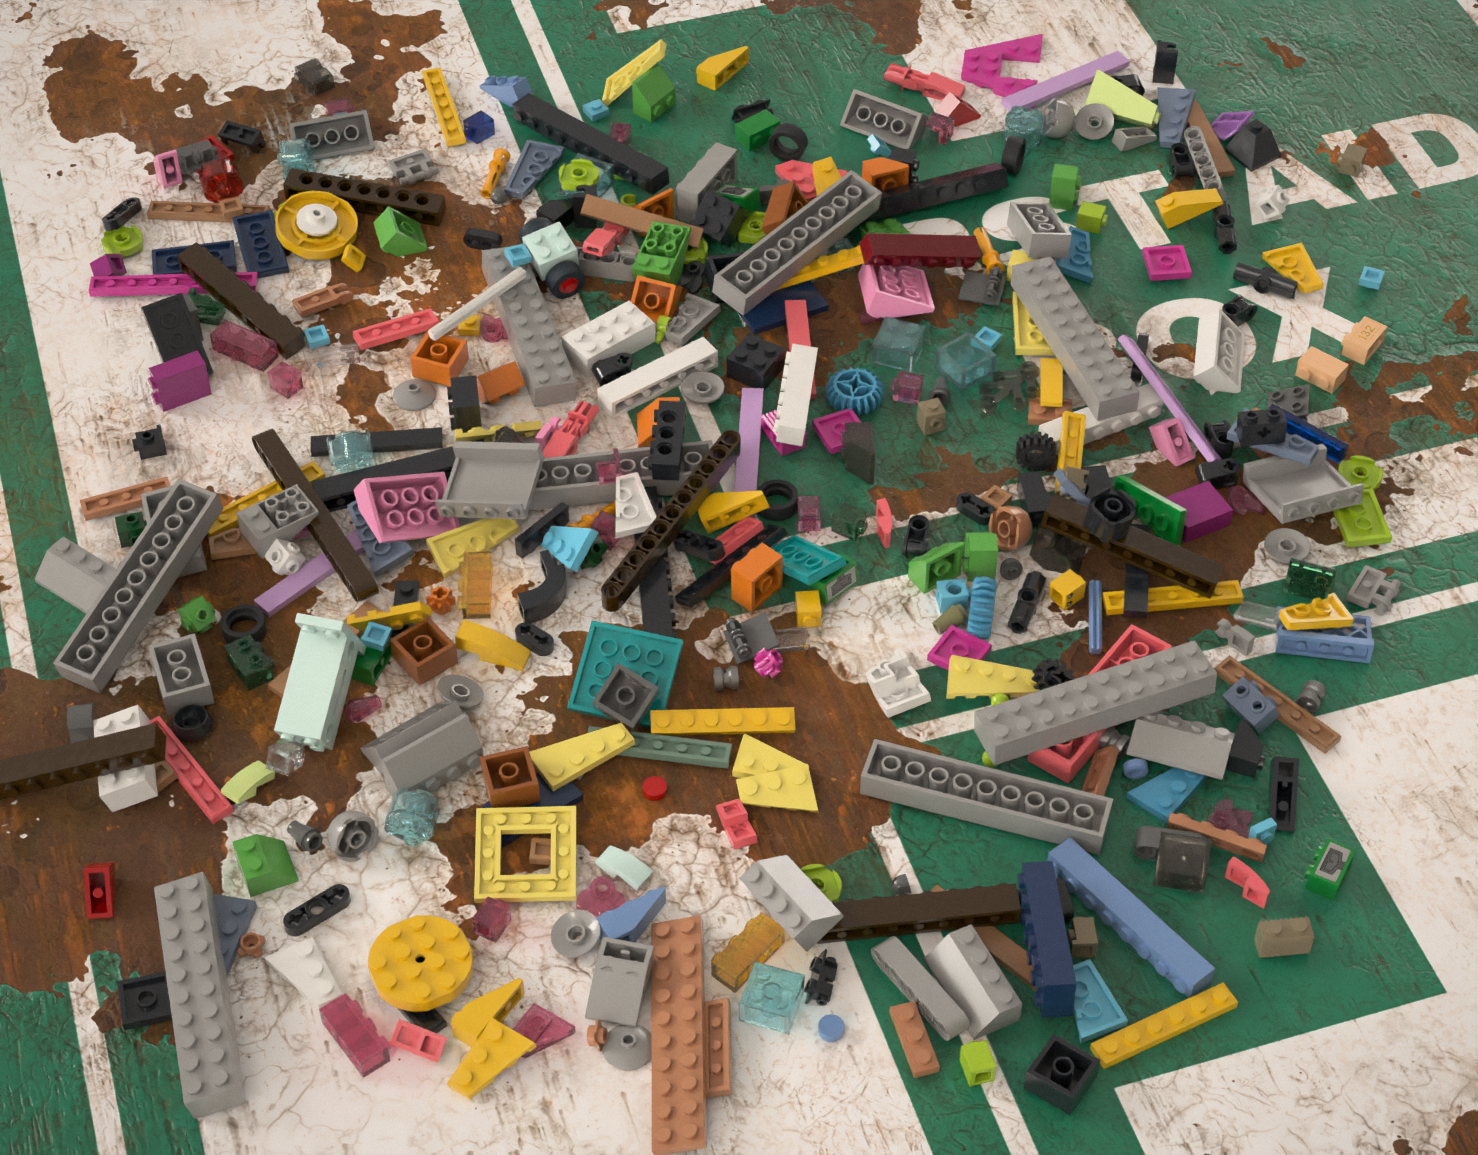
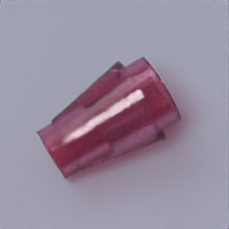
M377 695L352 699L348 701V704L344 705V711L350 722H360L381 708L382 703Z

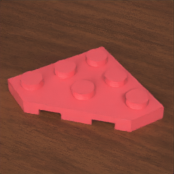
M791 160L775 166V172L780 179L794 181L808 202L817 197L812 170L813 164ZM838 169L841 177L848 173L845 170Z

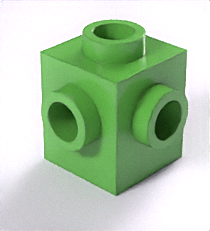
M203 596L195 597L176 609L181 616V624L191 633L199 631L201 634L212 627L211 623L217 619L214 615V607L209 602H206Z

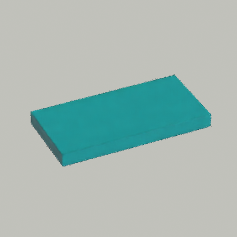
M796 535L771 548L783 556V573L808 585L814 584L847 565L845 557Z

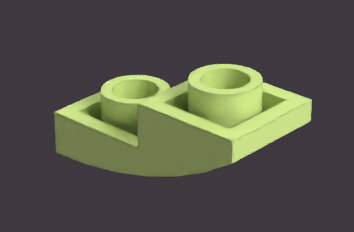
M258 760L232 777L221 789V794L239 804L256 796L258 786L275 779V770Z

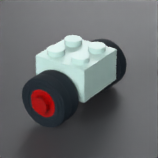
M544 217L528 221L519 232V241L521 244L524 243L532 256L531 264L540 279L546 281L548 288L556 298L565 299L575 295L584 286L585 275L579 267L578 252L560 222L552 224L550 220Z

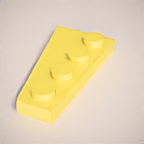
M951 655L946 699H955V696H965L966 698L989 696V698H992L997 693H1004L1011 698H1016L1040 690L1033 687L1037 684L1032 680L1034 676L1033 670Z

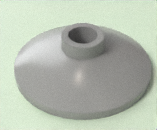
M1098 103L1084 106L1079 110L1075 118L1077 119L1075 126L1077 132L1089 140H1099L1106 137L1114 126V116L1111 110L1105 105ZM1093 123H1098V126H1095V127H1093V126H1091V125H1092Z
M697 372L684 379L681 390L688 400L694 403L706 404L718 400L723 395L724 383L719 376L713 373Z
M421 379L404 381L393 392L394 403L399 408L407 411L425 409L436 398L434 386Z
M1280 528L1271 531L1266 536L1264 548L1267 554L1276 561L1292 564L1301 562L1309 555L1310 543L1302 533L1293 529Z
M446 675L437 684L439 695L446 702L457 701L461 708L476 707L481 704L484 697L483 690L476 682L461 675Z
M585 910L570 911L561 916L554 924L551 931V942L559 954L570 958L580 957L589 953L597 945L601 935V927L592 913ZM582 935L579 939L575 940L577 936Z
M623 1025L614 1027L608 1032L607 1043L602 1046L606 1061L611 1066L624 1071L642 1068L652 1059L651 1033L640 1025H637L636 1028ZM626 1041H632V1043H630V1044H626V1043H624V1042H626Z

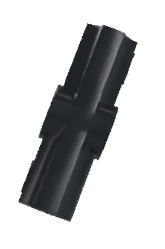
M1223 201L1224 204L1212 209L1215 226L1214 236L1217 239L1218 249L1223 254H1231V252L1237 249L1234 231L1235 219L1231 214L1230 205Z
M1238 262L1233 274V279L1253 285L1254 289L1261 294L1273 292L1292 299L1298 286L1297 281L1279 276L1271 267L1259 269Z
M1033 571L1027 573L1023 586L1018 591L1017 601L1007 625L1014 633L1021 634L1027 632L1031 619L1036 613L1037 604L1046 584V577L1041 572Z

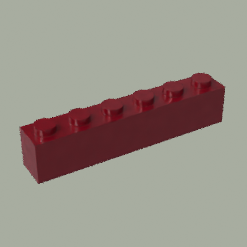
M868 233L859 243L864 265H873L874 267L909 266L915 268L927 266L928 268L963 267L968 269L973 267L981 258L976 236Z

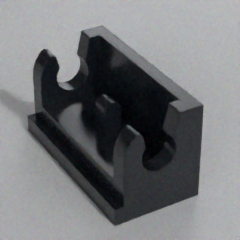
M1157 40L1153 83H1174L1178 50L1168 48H1176L1175 43Z
M228 120L218 133V137L221 138L223 144L228 145V141L251 147L252 151L259 154L258 145L262 148L266 145L261 130Z
M597 184L577 186L576 191H584V193H573L575 228H597V219L583 216L580 213L586 194L597 197Z

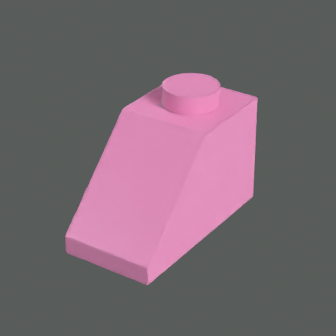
M172 150L156 155L153 159L155 171L163 188L183 183L177 151Z
M1180 417L1165 419L1149 427L1156 448L1174 466H1179L1195 458Z

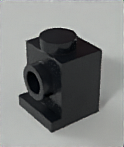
M161 424L156 425V429L135 433L136 438L132 439L134 452L139 451L141 460L167 455Z

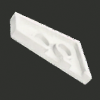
M638 472L616 477L615 539L645 532L656 518V514Z
M313 937L264 957L269 967L277 970L286 982L289 981L295 986L298 992L319 1011L343 1001L342 993Z

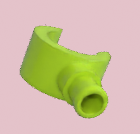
M623 195L620 199V204L629 207L635 206L636 195Z
M659 316L656 325L655 343L661 344L668 323L672 319L671 317Z

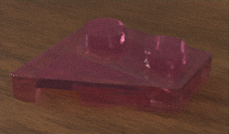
M535 1003L531 1005L512 1029L533 1041L537 1046L531 1052L527 1051L521 1057L527 1058L576 1032L573 1024Z

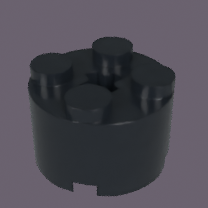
M1102 488L1096 491L1092 496L1085 515L1084 525L1103 543H1110L1111 541L1124 538L1128 534L1135 516V501L1129 494L1119 489L1118 492L1110 491L1111 488Z

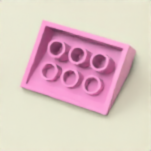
M862 264L858 278L866 311L870 316L888 319L934 311L935 307L924 270L909 266L874 267L873 265Z
M445 472L366 478L354 489L359 511L379 543L431 538L460 527L457 517H440L435 504V499L443 498L447 486Z

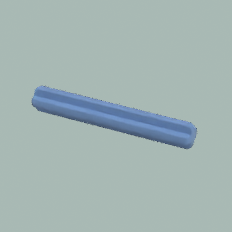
M1091 580L1089 582V652L1092 655L1102 653V583L1100 580Z

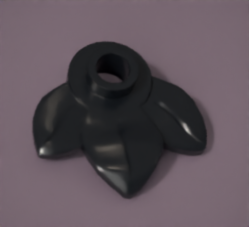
M699 261L684 264L677 285L681 287L686 286L688 292L692 295L696 293L703 284L702 277L705 270L703 264Z

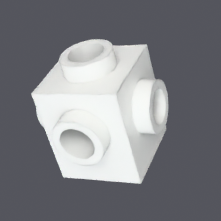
M1280 185L1268 186L1260 192L1261 195L1254 205L1264 219L1267 220L1282 214L1286 210L1285 207L1290 199Z
M277 538L265 554V558L273 566L272 570L282 576L284 574L296 573L306 559L300 552L301 549L298 545Z

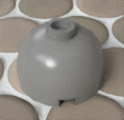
M1053 98L1047 106L1050 109L1048 115L1044 114L1041 132L1047 137L1062 138L1075 128L1077 119H1075L1073 107L1069 103Z
M356 810L345 811L337 815L328 827L327 838L330 848L344 861L354 862L360 860L361 858L357 856L366 850L369 854L377 843L379 831L375 826V821L368 815Z

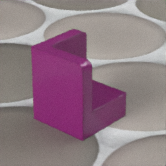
M105 254L90 263L94 276H122L127 273L121 254Z

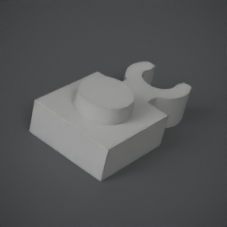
M1224 618L1217 623L1219 628L1215 633L1221 638L1228 639L1229 646L1244 656L1252 652L1255 636L1248 630L1243 629L1237 624L1233 627Z

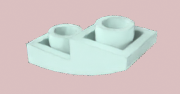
M611 845L595 861V864L613 879L619 875L636 891L653 872L651 868L639 859Z

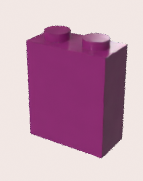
M198 350L149 368L151 377L148 378L151 389L154 390L151 396L155 405H160L163 412L212 394L206 363Z
M1209 481L1165 497L1187 509L1181 538L1185 543L1227 527L1231 523L1233 509Z

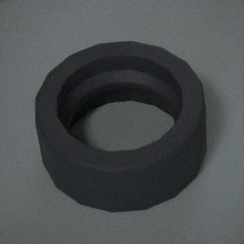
M789 123L776 126L768 140V147L771 153L776 158L786 162L800 159L808 145V139L804 131L798 126ZM785 136L791 138L797 144L798 149H790L783 146L779 142L778 137Z
M1010 135L1006 141L1001 165L1006 167L1008 174L1017 175L1021 169L1026 151L1025 138Z
M774 479L764 482L759 486L757 491H763L765 498L781 495L790 499L788 503L783 505L769 504V508L759 512L761 516L772 521H784L796 514L798 509V490L793 484L785 480Z
M249 604L234 606L227 610L221 618L223 638L232 647L240 649L258 645L267 634L265 616L256 606ZM250 620L257 623L252 630L238 633L230 630L235 623Z

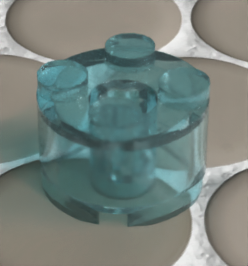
M1013 106L1005 117L1003 135L1005 143L1008 137L1012 135L1026 139V151L1031 150L1035 145L1037 147L1040 146L1044 129L1042 111L1037 108Z
M299 138L279 142L281 153L277 154L279 165H283L282 174L284 181L291 168L314 172V163L311 164L313 153L308 139Z
M360 430L339 433L335 435L336 439L330 440V437L326 438L330 464L336 467V471L347 470L349 465L358 464V467L371 465V460L375 458L370 431L365 430V434H361Z
M408 788L396 791L389 806L384 830L404 840V843L409 846H417L419 842L429 840L434 834L440 813L438 800L432 794L420 789H416V792H408Z

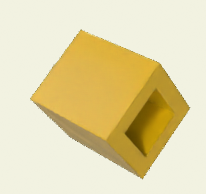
M1069 569L1050 582L1048 598L1063 610H1066L1084 597L1086 581Z
M819 590L795 592L798 628L821 626Z

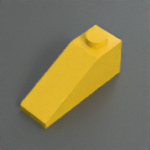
M744 46L707 58L696 69L697 83L716 91L749 63V47Z
M1216 188L1173 192L1155 201L1167 229L1224 204Z
M763 491L721 492L708 495L697 511L709 534L767 509L769 504Z
M517 978L467 1003L461 1011H457L451 1020L453 1037L472 1047L492 1018L502 1023L525 995L523 980Z

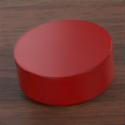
M652 776L643 782V795L648 800L658 801L666 796L667 783L663 778Z

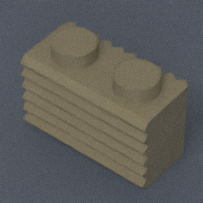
M1307 916L1305 918H1290L1289 920L1287 918L1284 920L1280 918L1279 921L1277 919L1274 921L1270 919L1269 922L1267 920L1264 922L1260 920L1254 942L1260 958L1310 953L1314 933Z

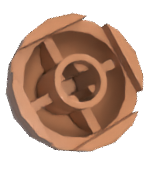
M1002 506L991 514L989 532L997 535L998 548L1001 551H1014L1025 546L1031 539L1033 532L1031 518L1022 508Z

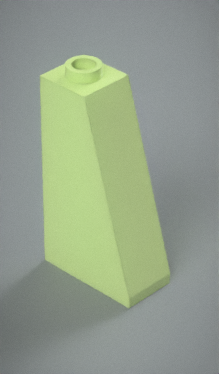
M1096 71L1085 106L1093 103L1105 105L1113 113L1114 119L1142 127L1147 126L1149 129H1153L1154 125L1159 123L1161 113H1159L1156 104L1104 72Z

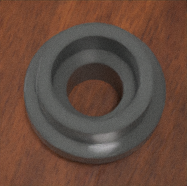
M1014 558L1005 559L1000 566V574L1006 580L1018 578L1023 571L1020 561Z

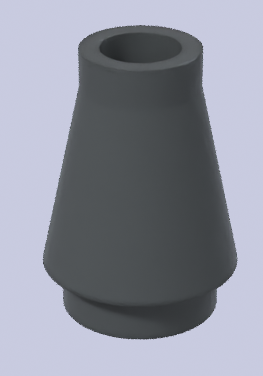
M938 377L929 393L930 399L939 398L942 405H945L950 400L951 395L947 378Z
M296 820L292 821L287 827V832L304 851L313 852L321 846L323 837L318 829L301 824Z

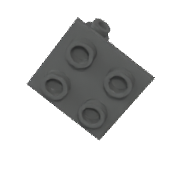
M208 139L174 149L177 151L180 169L184 175L222 163L217 155V147H212Z
M993 267L989 275L966 271L958 299L999 306L1006 277H1002V271L999 267Z
M1310 384L1269 392L1267 409L1282 408L1286 420L1293 419L1297 426L1303 427L1307 423V416H1309Z
M766 612L742 623H739L735 618H729L726 621L725 626L727 630L723 632L737 665L755 658L756 654L763 648L769 651L780 646Z

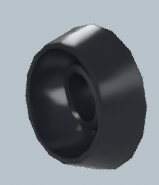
M200 705L184 706L173 717L172 732L181 740H198L211 731L214 725L213 718Z

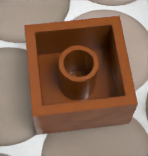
M429 617L390 639L392 658L419 686L458 663L456 644Z
M528 746L480 757L482 776L491 808L519 807L541 802L539 784Z

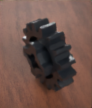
M1048 658L1046 661L1043 660L1032 671L1034 673L1032 680L1037 683L1033 687L1039 690L1077 679V677L1072 676L1074 672L1072 669L1069 671L1066 669V663L1060 665L1059 659L1054 661L1051 658Z

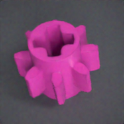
M763 648L754 658L756 661L754 668L763 677L769 674L773 678L783 668L781 665L783 659L775 649L767 651Z

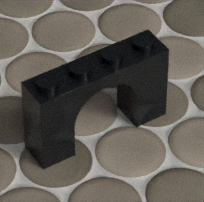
M1106 465L1083 468V470L1089 471V475L1084 480L1086 483V497L1092 499L1093 494L1102 488H1111L1110 491H1113ZM1040 471L1018 473L1017 492L1021 507L1030 516L1032 527H1040L1052 496L1048 494L1044 487Z

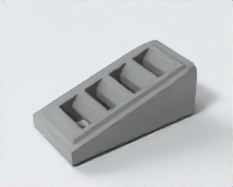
M1147 126L1120 128L1115 130L1112 143L1120 151H1127L1156 141L1157 136Z

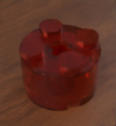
M215 159L201 166L199 181L204 196L208 201L219 203L221 200L238 197L240 193L242 194L244 186L240 173L230 159Z

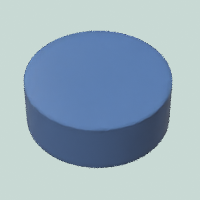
M1132 759L1123 765L1124 775L1130 779L1142 778L1149 772L1148 763L1143 759Z
M829 1014L820 1019L818 1033L823 1040L835 1042L843 1037L845 1025L839 1016Z

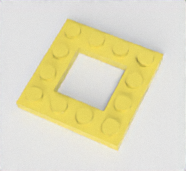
M576 806L476 808L475 903L576 901ZM551 833V874L501 875L502 834Z

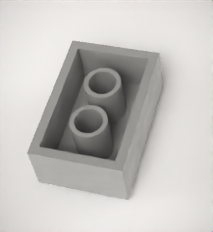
M195 633L148 646L167 716L175 714L180 708L187 705L205 706L214 703L211 685Z

